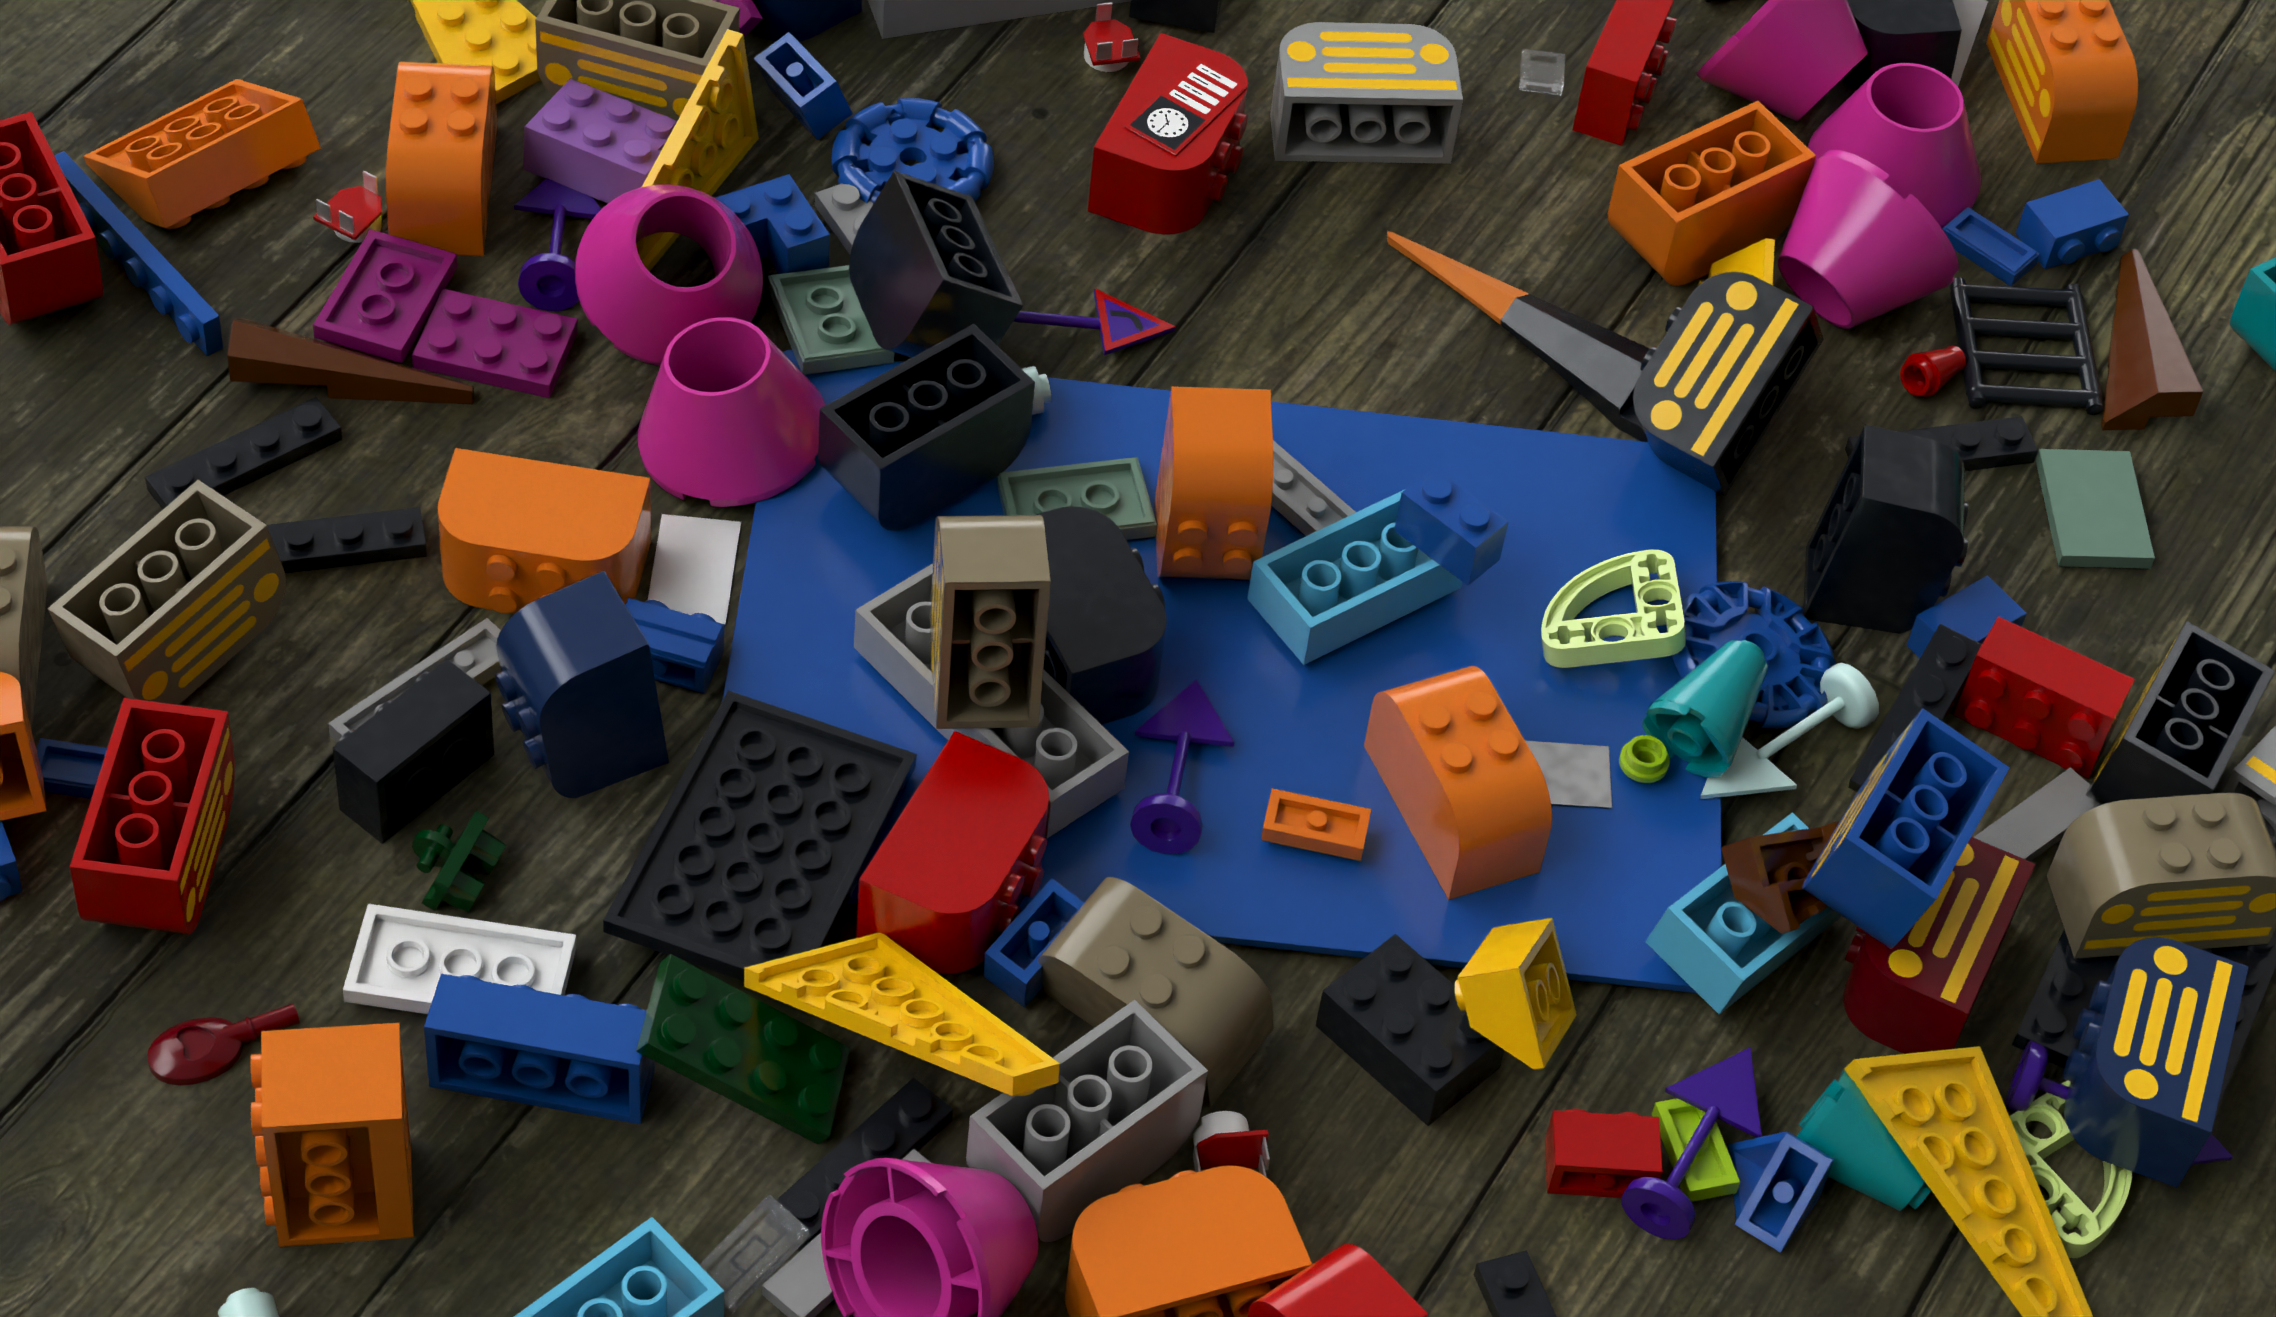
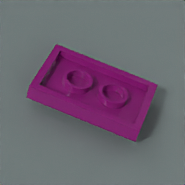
M370 229L313 324L314 338L403 363L429 318L441 290L446 288L458 267L457 254Z
M442 289L413 351V368L550 398L578 333V319Z

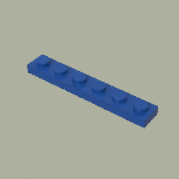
M65 151L54 155L105 255L111 260L116 258L124 267L132 284L136 287L142 286L148 292L158 312L162 315L168 314L176 322L177 328L185 341L188 343L194 342L206 356L223 349L220 317Z

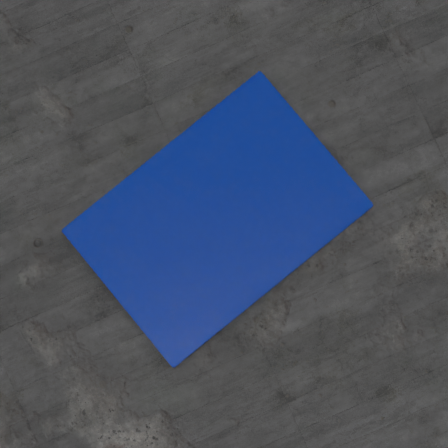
M793 350L784 351L783 353L800 370ZM894 361V363L807 374L805 376L815 385L825 405L903 362ZM1048 378L1051 402L1044 403V413L1032 415L1031 430L1024 448L1014 462L1003 472L1138 457L1155 516V494L1171 391ZM1271 402L1273 440L1355 512L1408 488L1435 467L1508 521L1500 560L1469 586L1462 582L1460 589L1305 665L1301 663L1248 601L1250 580L1158 577L1156 537L1126 540L1131 549L1136 548L1139 551L1147 578L1151 585L1157 584L1165 601L1167 624L1158 689L1151 703L1142 711L1102 725L1129 751L1125 787L1057 833L1046 838L1047 845L1041 869H1044V875L1041 884L1032 898L1024 897L1020 904L1021 912L1051 878L1083 902H1086L1105 878L1115 877L1142 890L1219 943L1365 958L1396 934L1431 965L1464 968L1493 927L1553 918L1569 980L1697 993L1645 941L1669 906L1722 867L1720 797L1700 799L1708 777L1695 775L1685 770L1689 762L1675 754L1670 760L1666 775L1652 783H1642L1629 778L1622 771L1619 764V756L1623 746L1636 736L1646 735L1642 727V721L1647 715L1645 712L1650 704L1682 678L1675 667L1672 656L1570 668L1551 666L1543 656L1541 627L1544 613L1550 601L1568 581L1584 570L1620 555L1644 550H1662L1672 555L1675 562L1681 602L1692 593L1699 594L1703 586L1717 583L1716 491L1664 463L1653 452L1649 442ZM817 453L815 457L816 465L799 482L782 493L756 502L723 699L729 690L917 754L916 768L865 867L866 869L948 740L854 648L855 610L933 563L937 516H1004L996 478L906 529L898 531L886 530L821 466ZM1272 506L1262 557L1306 537ZM1657 573L1649 574L1650 581L1659 580ZM1628 585L1599 597L1587 605L1573 620L1637 613L1633 586ZM1654 600L1648 602L1647 604L1663 605L1667 604L1669 601ZM1666 625L1657 626L1659 633L1667 632ZM1610 636L1604 638L1603 641L1616 642L1625 639V637ZM1694 636L1695 638L1706 640V638ZM1476 666L1490 679L1525 741L1609 746L1612 808L1551 804L1552 827L1540 873L1448 900L1368 755L1364 742L1372 702L1378 692L1465 667ZM1197 679L1232 737L1234 747L1189 743L1179 796L1191 802L1200 812L1203 823L1199 842L1191 850L1180 854H1162L1151 851L1141 845L1133 836L1130 823L1134 808L1142 799L1154 794L1167 793L1177 741L1135 736V731ZM1272 788L1372 809L1361 861L1262 841V829ZM859 881L848 904H858Z

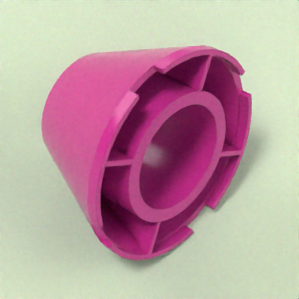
M1768 0L1699 69L1696 75L1706 83L1748 101H1759L1767 109L1798 122L1868 54V51L1847 0Z
M1896 63L1876 71L1815 130L1808 144V148L1816 155L1815 161L1828 150H1841L1857 155L1879 167L1890 175L1885 181L1888 186L1904 199L1912 194L1935 218L1941 228H1944L1967 207L1972 209L1981 186L1980 168L1962 93L1949 77L1925 65Z
M1828 150L1813 165L1778 259L1779 271L1794 294L1803 302L1813 306L1815 313L1827 322L1840 328L1849 329L1949 286L1955 280L1953 275L1959 270L1958 258L1947 235L1929 211L1912 194L1904 199L1888 186L1885 181L1890 175L1879 167L1852 153L1841 150Z
M651 185L620 195L595 215L584 232L577 251L575 284L581 306L592 326L595 325L603 335L614 343L613 347L636 360L661 366L670 342L677 334L692 324L718 317L737 318L751 323L761 299L763 271L760 255L751 233L739 217L726 205L696 189L678 185ZM659 232H673L687 236L706 251L712 261L715 278L708 283L696 287H676L664 283L653 276L644 266L639 257L636 243L648 235Z
M730 317L706 319L682 330L667 347L638 429V447L641 460L646 471L657 485L682 500H685L686 495L709 500L710 505L715 507L740 506L759 502L792 487L816 465L815 457L819 447L820 408L826 405L815 385L757 326L745 320Z
M876 1158L858 1164L845 1172L844 1175L846 1177L838 1190L831 1192L827 1198L821 1225L822 1255L827 1279L833 1291L832 1294L844 1317L853 1315V1317H1001L1036 1264L1038 1234L1030 1208L1021 1193L1011 1182L989 1170L893 1158Z

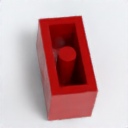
M1583 1109L1553 1110L1545 1136L1547 1193L1621 1198L1626 1188L1635 1179L1642 1177L1660 1179L1662 1175L1659 1117L1641 1116L1633 1112L1604 1114L1589 1113Z

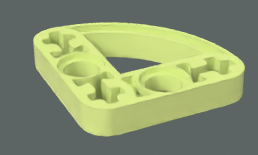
M1662 550L1632 552L1600 562L1568 581L1550 601L1542 620L1541 636L1543 656L1546 662L1558 668H1570L1667 657L1682 651L1686 644L1685 621L1675 562L1672 555ZM1657 573L1659 580L1650 581L1649 574ZM1628 585L1633 586L1637 613L1573 620L1587 605L1599 597ZM1654 600L1669 601L1667 604L1663 605L1647 604L1648 602ZM1666 625L1667 632L1659 633L1657 626ZM1610 636L1625 637V639L1616 642L1603 641L1604 638Z
M2065 1081L2062 1085L2069 1087L2070 1081ZM2046 1093L2034 1100L2027 1110L2017 1111L2010 1115V1119L2037 1183L2049 1193L2050 1199L2045 1202L2050 1214H2052L2051 1217L2069 1258H2079L2098 1246L2113 1228L2128 1197L2132 1171L2103 1161V1195L2100 1204L2092 1213L2043 1160L2074 1140L2066 1120L2062 1117L2066 1100ZM2030 1121L2044 1123L2051 1130L2052 1137L2047 1139L2034 1137L2026 1129L2025 1123ZM2056 1207L2061 1208L2060 1213H2058V1211L2055 1210ZM2065 1227L2070 1230L2077 1227L2081 1234L2073 1232L2068 1235L2062 1229Z

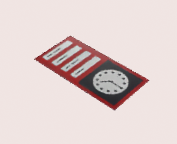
M1196 57L1123 126L1176 155L1229 105L1247 85Z

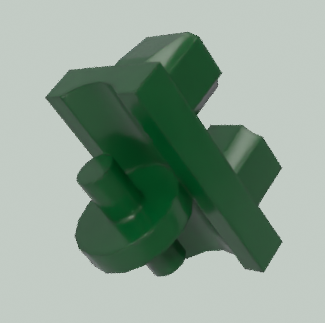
M476 810L456 844L450 840L453 830L444 824L439 825L436 831L421 830L417 833L412 842V848L420 858L416 865L421 872L430 873L434 866L441 867L440 872L422 901L423 905L435 911L441 900L466 912L470 910L485 882L461 869L464 861L490 874L507 846L495 836L483 830L489 817Z

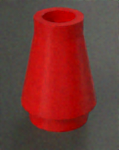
M1955 345L1944 349L1911 354L1901 367V382L1904 388L1912 395L1932 396L1957 372L1964 369L1966 365L1965 354Z

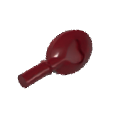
M290 1004L252 1018L246 1016L245 1020L237 1023L216 1017L197 1018L179 1023L161 1033L152 1042L148 1050L150 1071L158 1080L172 1085H193L208 1081L230 1069L238 1061L242 1053L243 1044L250 1042V1040L256 1041V1038L261 1037V1031L282 1030L300 1024L298 1013L294 1004Z

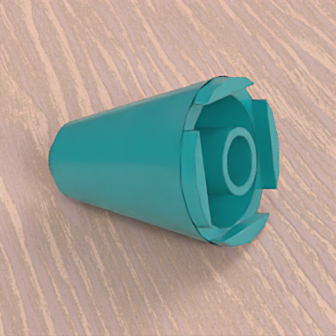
M1728 641L1650 704L1645 712L1647 715L1642 721V727L1646 735L1656 737L1665 745L1670 760L1675 754L1689 762L1685 768L1688 772L1708 778L1722 776L1733 763L1768 672V664L1763 651L1750 641Z
M1843 1070L1839 1080L1834 1079L1800 1121L1798 1125L1802 1129L1797 1134V1137L1835 1159L1828 1175L1829 1178L1898 1211H1901L1907 1204L1916 1209L1925 1200L1931 1189L1871 1108L1855 1082Z

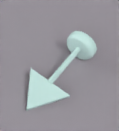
M1838 663L1827 669L1820 681V692L1822 694L1825 691L1827 704L1758 750L1742 737L1731 766L1727 768L1722 776L1707 778L1700 799L1796 789L1797 784L1767 758L1832 715L1845 726L1855 729L1865 727L1874 722L1879 714V703L1869 681L1859 670L1849 664Z

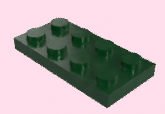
M670 954L659 964L636 1052L819 1144L830 1137L850 1047Z

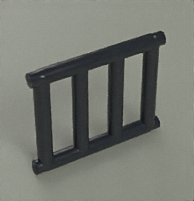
M1954 278L1955 280L1950 284V296L1958 346L1966 357V365L1962 371L1966 395L1971 408H1982L1985 403L2086 408L2087 413L2090 415H2097L2103 411L2102 394L2084 298L2081 293V287L2078 284H2069L2065 289L1966 284L1964 278ZM1970 302L2067 308L2069 322L1972 317ZM1976 335L2073 341L2075 356L1979 351ZM1981 369L2079 374L2082 390L1983 384Z

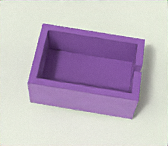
M570 78L525 125L523 169L609 203L626 192L642 187L677 121Z

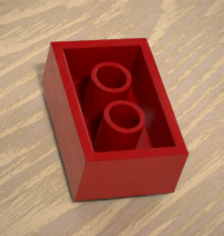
M1616 0L1586 66L1573 131L1623 146L1629 130L1637 132L1645 109L1641 102L1650 103L1657 83V78H1654L1653 75H1662L1668 59L1669 51L1665 50L1663 44L1670 43L1677 19L1670 17L1674 0Z
M1998 616L1975 656L1954 716L1970 723L1974 727L1981 728L2005 739L2021 749L2028 750L2054 762L2066 770L2072 768L2077 774L2089 779L2111 738L2135 679Z

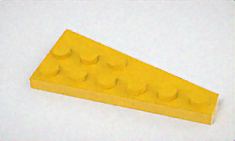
M407 0L411 1L414 7L415 17L437 63L494 67L496 104L541 80L537 70L536 17L517 0Z
M729 29L725 32L642 187L678 185L696 189L712 196L759 139L742 33ZM673 232L654 233L636 243L639 257L649 272L680 234Z
M878 932L744 967V987L1010 1096L1030 1095L1036 1089L1059 1083V1062L885 934Z
M1981 1047L1854 1059L1844 1068L1845 1072L1855 1082L1871 1108L2021 1316L2093 1317Z

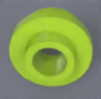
M1640 735L1634 737L1623 746L1619 756V764L1622 771L1629 778L1642 783H1652L1666 775L1670 758L1665 745L1659 739L1650 735Z

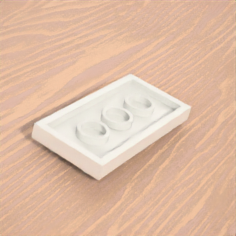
M368 904L343 987L344 1002L428 1014L441 974L458 977L470 975L486 982L508 986L526 985L536 991L565 995L577 948L576 935Z

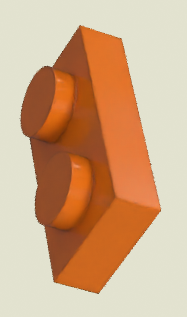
M1272 788L1261 840L1361 861L1372 809Z

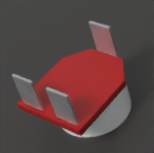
M1112 2L1097 4L1096 21L1091 22L1083 33L1085 61L1092 68L1103 72L1118 71L1131 61H1140L1137 49L1138 39H1134L1130 27L1115 19L1111 20Z
M363 171L364 188L357 186L341 189L327 203L316 199L317 213L313 216V220L333 229L335 234L342 240L353 243L363 242L370 229L380 232L382 229L381 196L378 195L377 177Z
M1218 1111L1203 1116L1201 1118V1125L1193 1134L1195 1172L1201 1171L1200 1167L1210 1169L1219 1166H1240L1249 1169L1259 1168L1260 1174L1266 1177L1265 1169L1268 1170L1270 1160L1267 1148L1268 1130L1249 1131L1247 1119L1242 1114L1233 1111Z

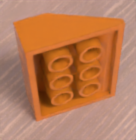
M235 79L83 157L86 165L144 221L165 229H176L189 223L191 215L203 209H214L230 201V195L242 189H252L265 184L269 180L268 176L280 169H291L306 162L307 155L321 149L303 99Z

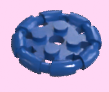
M899 98L897 104L885 106L883 102H879L862 109L846 122V130H841L837 133L831 152L833 172L836 175H840L838 184L843 183L856 187L860 193V200L866 203L872 201L873 204L894 170L971 196L974 202L981 196L980 189L988 187L994 170L992 147L985 144L987 136L969 116L958 109H954L952 112L942 109L940 102L921 98ZM937 125L944 128V130L940 133L934 130L933 127ZM907 160H916L921 163H917L913 166L905 165L903 162Z
M1724 581L1703 586L1699 594L1692 593L1681 602L1685 621L1686 644L1682 651L1671 655L1681 678H1684L1728 641L1746 640L1756 644L1763 651L1768 664V672L1757 698L1758 700L1761 697V703H1755L1749 718L1750 721L1757 722L1758 727L1764 729L1793 727L1805 719L1807 715H1811L1827 704L1825 691L1822 694L1820 692V681L1824 672L1835 665L1834 654L1826 635L1818 623L1812 624L1803 615L1804 609L1796 602L1765 586L1758 590L1748 587L1747 582ZM1749 607L1755 608V614L1746 611ZM1694 636L1706 638V640L1695 638Z

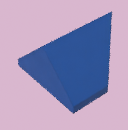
M1788 1131L1727 1144L1729 1155L1740 1180L1737 1193L1733 1194L1736 1215L1734 1225L1777 1251L1782 1252L1820 1199L1835 1159Z

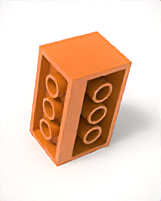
M400 1023L261 1031V1054H251L252 1088H255V1102H251L252 1136L255 1137L257 1167H260L261 1196L264 1197L266 1226L276 1225L279 1247L414 1238L411 1139Z

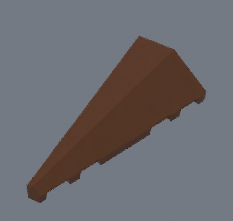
M2133 249L2122 255L2119 261L2120 273L2115 294L2117 300L2110 338L2107 365L2109 370L2107 385L2104 391V413L2101 419L2102 430L2145 429L2149 417L2194 416L2203 394L2202 387L2138 249Z
M239 318L232 321L227 353L231 382L326 385L328 388V398L473 404L474 386L252 320Z
M1840 821L1822 827L1748 837L1721 847L1734 898L1781 934L1798 929L1800 927L1799 924L1823 911L1828 906L1802 889V885Z

